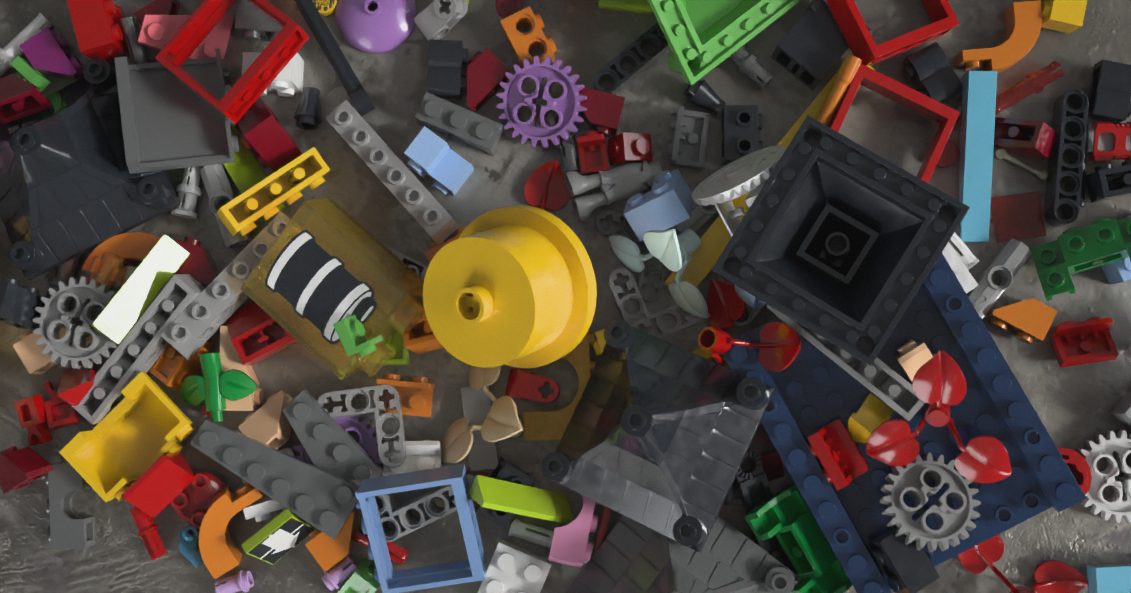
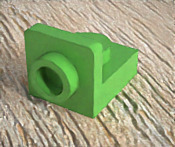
M17 56L10 63L18 71L15 75L33 85L40 93L51 83L41 72L34 69L31 63L20 56Z
M355 315L333 324L348 357L359 352L360 357L377 350L375 344L383 341L382 335L367 341L364 326L357 320Z
M363 557L357 568L343 583L337 593H375L380 586L378 580L375 581V563L367 557Z

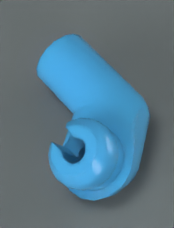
M187 525L180 532L179 550L197 568L203 563L200 550L197 548L199 533L197 528Z

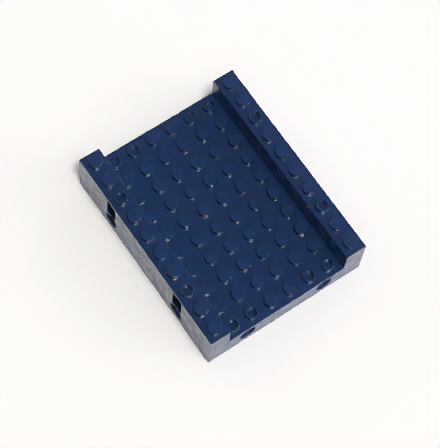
M941 253L877 358L912 385L894 358L900 354L897 348L910 340H914L916 343L919 341L924 342L932 356L940 349L950 355L962 370L967 385L963 400L957 405H950V418L953 419V424L962 443L967 447L970 439L980 435H988L998 439L1008 452L1012 473L1007 478L997 482L977 483L972 481L968 485L969 489H978L979 491L972 496V499L981 502L979 506L973 508L974 511L980 514V517L970 519L976 525V528L966 530L969 537L965 540L959 538L960 544L955 547L949 543V549L941 551L937 544L936 550L929 552L927 544H925L923 549L934 567L1051 507L1060 512L1086 499L1085 494L946 258ZM777 316L736 339L761 343L760 331L765 325L772 322H785ZM800 334L801 349L793 362L781 371H770L761 365L758 357L760 348L732 345L730 350L723 353L731 370L747 377L758 378L764 384L775 389L761 423L857 593H892V589L887 582L888 576L883 567H880L873 559L871 554L873 550L869 543L896 526H887L892 517L891 515H882V512L888 508V505L880 503V499L888 496V494L881 491V487L891 485L885 480V477L888 474L895 475L892 471L894 466L869 456L866 452V443L855 442L870 469L868 472L855 477L848 486L837 490L834 484H830L827 481L823 472L824 466L819 458L813 456L808 446V437L814 431L839 418L843 420L848 429V421L852 413L857 412L870 393L874 396L876 395ZM926 403L923 404L910 421H907L896 411H894L889 420L902 419L906 421L912 432L921 421V417L925 415ZM926 423L920 433L914 437L919 442V455L922 460L927 453H931L933 461L938 456L943 455L944 464H948L952 460L955 461L957 455L963 452L958 448L947 425L934 427ZM924 475L923 480L925 484L933 488L934 480L932 477ZM943 484L934 495L929 497V500L912 515V520L916 521L926 509L931 507V504L948 489V485ZM906 494L903 495L904 503L908 507L914 508L913 498ZM946 496L948 507L956 510L955 500ZM926 516V525L931 530H936L937 524L935 520Z

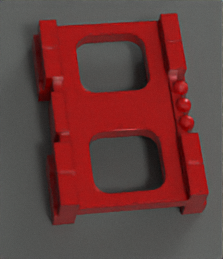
M1092 122V128H1094L1093 152L1090 155L1089 161L1131 160V151L1126 149L1127 134L1131 133V122ZM1101 133H1112L1114 135L1112 150L1100 151L1098 149V139Z

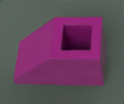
M45 28L19 45L33 68L42 74L73 81L85 78L82 72L84 69L83 64L77 56L70 54L67 49L70 45L60 32L56 34L49 28Z

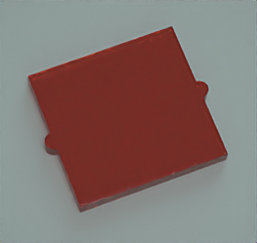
M1039 191L991 198L992 218L990 222L994 225L997 243L1008 242L1012 238L1022 240L1046 236L1043 219L1045 211H1042Z

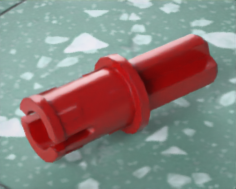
M134 507L130 509L129 512L139 531L137 536L142 538L150 559L155 560L164 556L167 551L157 530L159 525L155 526L152 517L139 508Z
M360 526L358 528L359 532L355 533L353 540L368 548V534L364 535ZM386 542L391 561L402 566L409 552L393 542Z

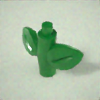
M219 352L201 354L199 358L203 375L193 374L185 378L181 387V396L191 406L205 404L206 412L211 413V420L213 422L223 421L222 410L226 409V399L230 401L243 399L252 394L258 387L252 378L240 370L230 369L223 372Z

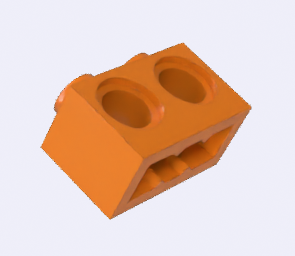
M529 6L500 20L501 28L522 68H524L525 58L534 64V57L529 54V51L534 47H539L544 51L540 56L542 64L546 56L552 58V63L555 62L554 52L557 51V48L551 36L545 37L542 31L545 25L538 12L534 14ZM526 23L532 28L527 33H521L517 30V27L520 24Z

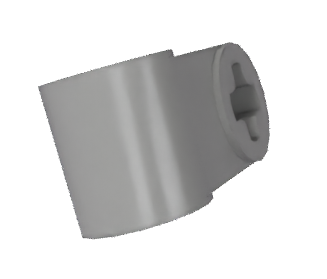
M434 0L427 8L417 14L414 22L428 41L429 39L440 40L465 16L468 9L466 0Z

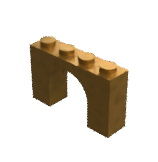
M588 330L577 347L562 357L572 364L579 377V389L575 399L567 407L558 411L523 412L524 441L561 440L596 366L595 359L590 360L589 348H594V332H589Z

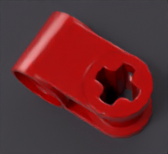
M510 368L505 396L543 403H552L558 399L560 387L555 380L535 375V373ZM550 383V388L554 389V394H549L547 398H544V393L540 392V388Z

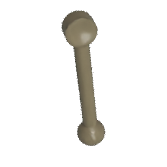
M1003 148L997 149L994 153L996 159H1005L1038 175L1040 180H1046L1049 177L1047 170H1038L1008 155Z

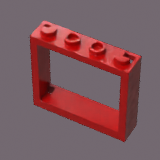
M204 0L201 2L195 12L180 26L176 34L163 46V49L155 57L164 67L235 124L310 38L299 24L267 0L247 1L283 28L221 100L180 67L238 0Z
M826 0L853 56L861 59V64L865 66H870L944 36L960 24L948 0H921L932 24L876 45L854 0Z
M860 64L828 127L839 132L860 85L939 123L940 125L916 176L929 183L960 112Z

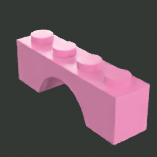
M581 494L582 510L578 517L570 524L557 527L554 530L548 561L582 568L584 560L590 561L593 544L588 543L590 532L595 533L598 516L593 515L595 504L601 505L600 503Z

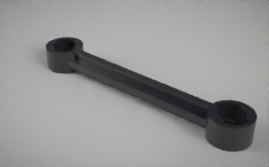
M294 0L360 116L362 117L375 110L376 108L313 0Z

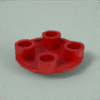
M204 471L193 472L195 479L171 501L173 509L179 518L195 528L201 527L203 518L212 500L226 488L222 479L213 473Z

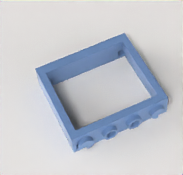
M465 464L361 480L359 489L355 492L357 498L356 507L362 511L361 527L363 534H368V554L370 560L374 559L375 581L378 580V583H380L382 593H401L485 580L487 562L473 500L468 495L470 487ZM451 484L469 560L394 571L375 496Z

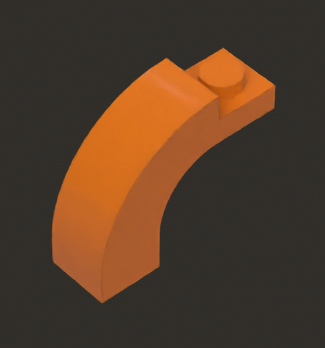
M1041 0L1013 2L1004 10L1006 34L1002 44L993 48L962 50L954 57L955 68L965 67V71H975L983 66V71H997L998 74L1022 59L1035 45L1041 31Z
M129 232L113 236L102 242L91 252L84 262L82 269L92 273L89 277L90 282L94 278L100 280L101 285L103 283L110 285L120 266L133 261H143L160 237L142 232Z
M248 482L235 490L236 494L229 485L218 493L209 505L201 523L199 549L203 562L214 579L240 564L242 553L231 539L228 529L229 521L236 513L264 495L263 492Z

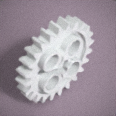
M1107 430L1106 439L1097 433L1095 434L1096 443L1090 440L1085 441L1089 448L1088 450L1078 448V452L1090 466L1092 475L1090 489L1085 495L1086 499L1081 504L1085 507L1092 505L1090 512L1094 515L1101 511V518L1104 520H1108L1112 514L1113 521L1120 523L1122 515L1127 522H1131V467H1128L1126 464V457L1131 453V433L1127 438L1126 431L1119 430L1116 437L1113 431ZM1114 451L1117 452L1116 460L1113 458ZM1105 457L1108 462L1107 468L1099 472L1096 463L1100 458ZM1119 471L1124 472V476L1120 477V481L1115 480V476L1119 475ZM1111 485L1113 495L1105 500L1102 496V491L1106 486ZM1123 492L1126 494L1125 501L1122 500Z

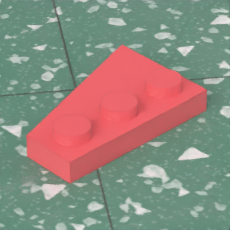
M145 15L137 43L161 51L163 46L169 42L180 26L191 15ZM224 16L188 59L216 57L215 49L219 48L221 59H224L235 16Z

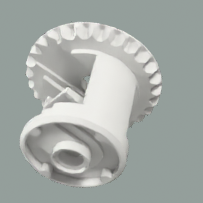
M776 145L763 148L724 166L707 177L694 189L691 195L694 202L701 206L714 205L732 237L742 221L740 216L745 214V209L742 206L735 209L731 200L750 192L745 199L750 208L786 151V147Z

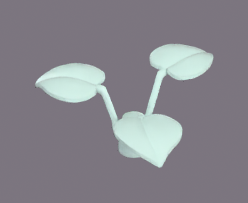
M686 228L678 236L675 229L664 231L650 230L646 232L644 242L650 252L646 255L640 254L638 246L626 237L611 235L608 238L619 261L631 271L638 273L643 271L645 268L643 261L652 257L658 258L669 270L678 271L675 282H671L668 286L673 300L680 308L693 316L700 318H709L711 316L708 313L707 304L700 291L689 282L682 281V275L688 263L692 260L690 255L701 245L699 236L693 230Z

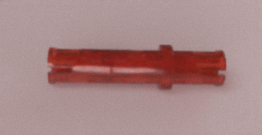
M1053 61L1040 71L1029 73L1025 76L1026 79L996 96L995 116L1032 93L1038 94L1044 90V86L1063 77V69L1051 74V71L1061 65Z

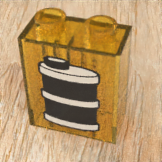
M331 197L304 201L240 288L340 380L361 370L369 377L373 376L382 368L393 353L384 343L394 330L397 329L402 335H405L425 314L424 306L418 302L423 295L424 280ZM355 315L357 320L364 326L367 341L382 335L383 341L375 344L377 350L363 357H360L359 352L348 357L333 326L334 323Z

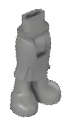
M643 161L624 164L608 171H598L597 174L582 176L576 171L564 172L565 184L571 196L599 187V193L572 199V208L579 223L589 219L591 212L606 204L609 206L615 201L630 198L635 194L644 193L648 188L651 189L654 178L662 172L659 161L651 163Z

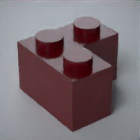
M261 96L234 126L248 149L254 147L258 152L255 156L265 169L270 167L276 172L302 155L296 142L284 129L275 113Z

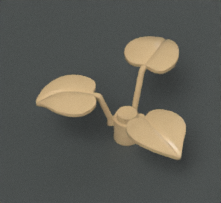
M501 366L491 368L471 367L469 373L471 388L474 390L482 388V391L494 403L490 408V412L487 413V418L482 426H469V420L466 418H460L451 424L444 435L441 447L444 465L458 463L468 455L473 444V431H481L482 438L487 442H497L509 437L515 439L521 435L524 429V420L518 417L515 401L509 396H502L497 399L488 388V385H492L497 381Z

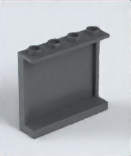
M220 48L215 49L216 57L186 60L180 68L219 100L231 89L230 84L224 83V76L229 75L227 59H221ZM127 57L114 58L125 158L130 174L235 162L234 152H239L237 135H231V126H236L234 122L160 62L129 65Z

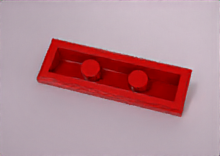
M93 361L91 369L84 368L82 365L80 370L73 369L72 367L65 370L61 377L57 396L73 406H78L94 385L98 364Z

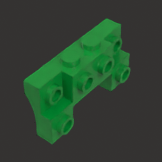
M1131 217L1116 221V218L1110 220L1108 218H1101L1092 222L1091 226L1082 229L1073 227L1063 231V235L1057 236L1058 240L1030 248L1046 300H1053L1052 296L1068 291L1070 294H1073L1076 291L1070 276L1071 274L1121 260L1128 256L1131 262Z
M795 483L786 485L769 500L760 502L744 516L758 541L770 539L776 535L801 579L790 593H844L852 586L851 581Z

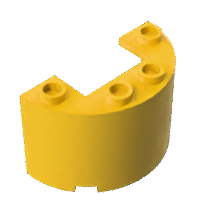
M140 372L121 391L125 398L92 430L79 432L59 452L105 502L115 498L121 501L123 499L121 495L162 455L179 453L183 449L182 441L194 430L192 428V421L145 372Z

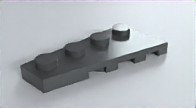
M306 389L283 409L285 416L314 466L359 486L362 479L375 478L383 474L384 470Z

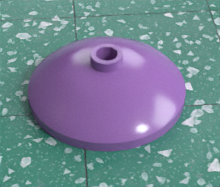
M337 0L335 20L341 35L352 47L365 53L382 54L395 50L407 41L416 24L414 22V18L417 16L415 0ZM371 4L378 5L375 11H369Z

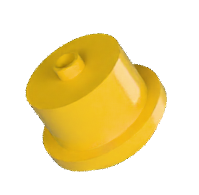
M527 205L505 206L488 211L474 219L463 230L458 239L449 242L436 253L427 268L423 284L424 310L430 328L437 340L458 360L482 368L497 367L503 364L516 368H536L564 357L575 349L587 334L596 307L595 274L582 242L562 220L543 209Z

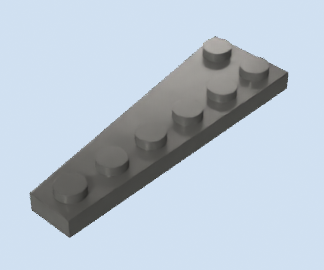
M210 419L204 421L190 443L332 539L337 537L356 507L357 498L355 492L358 491L359 485L335 474L332 475L310 463L298 460L285 452L273 449L265 443L251 439Z

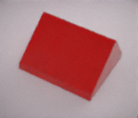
M181 452L164 454L121 496L127 502L155 518L195 479V476Z

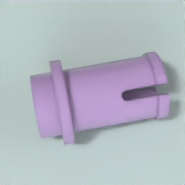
M349 555L330 571L324 572L325 575L321 577L329 590L339 589L340 584L357 568V564L353 563L354 561Z
M239 570L236 575L215 580V585H219L215 586L216 593L248 592L254 586L253 576L250 571Z

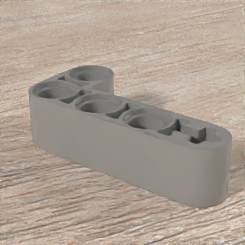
M467 474L469 487L471 488L475 477ZM451 484L438 486L399 505L394 493L378 495L383 501V506L377 505L386 542L394 541L457 511ZM434 497L442 498L446 506H438L435 503ZM410 509H416L420 513L421 518H414L410 513ZM386 521L393 522L396 530L389 529Z

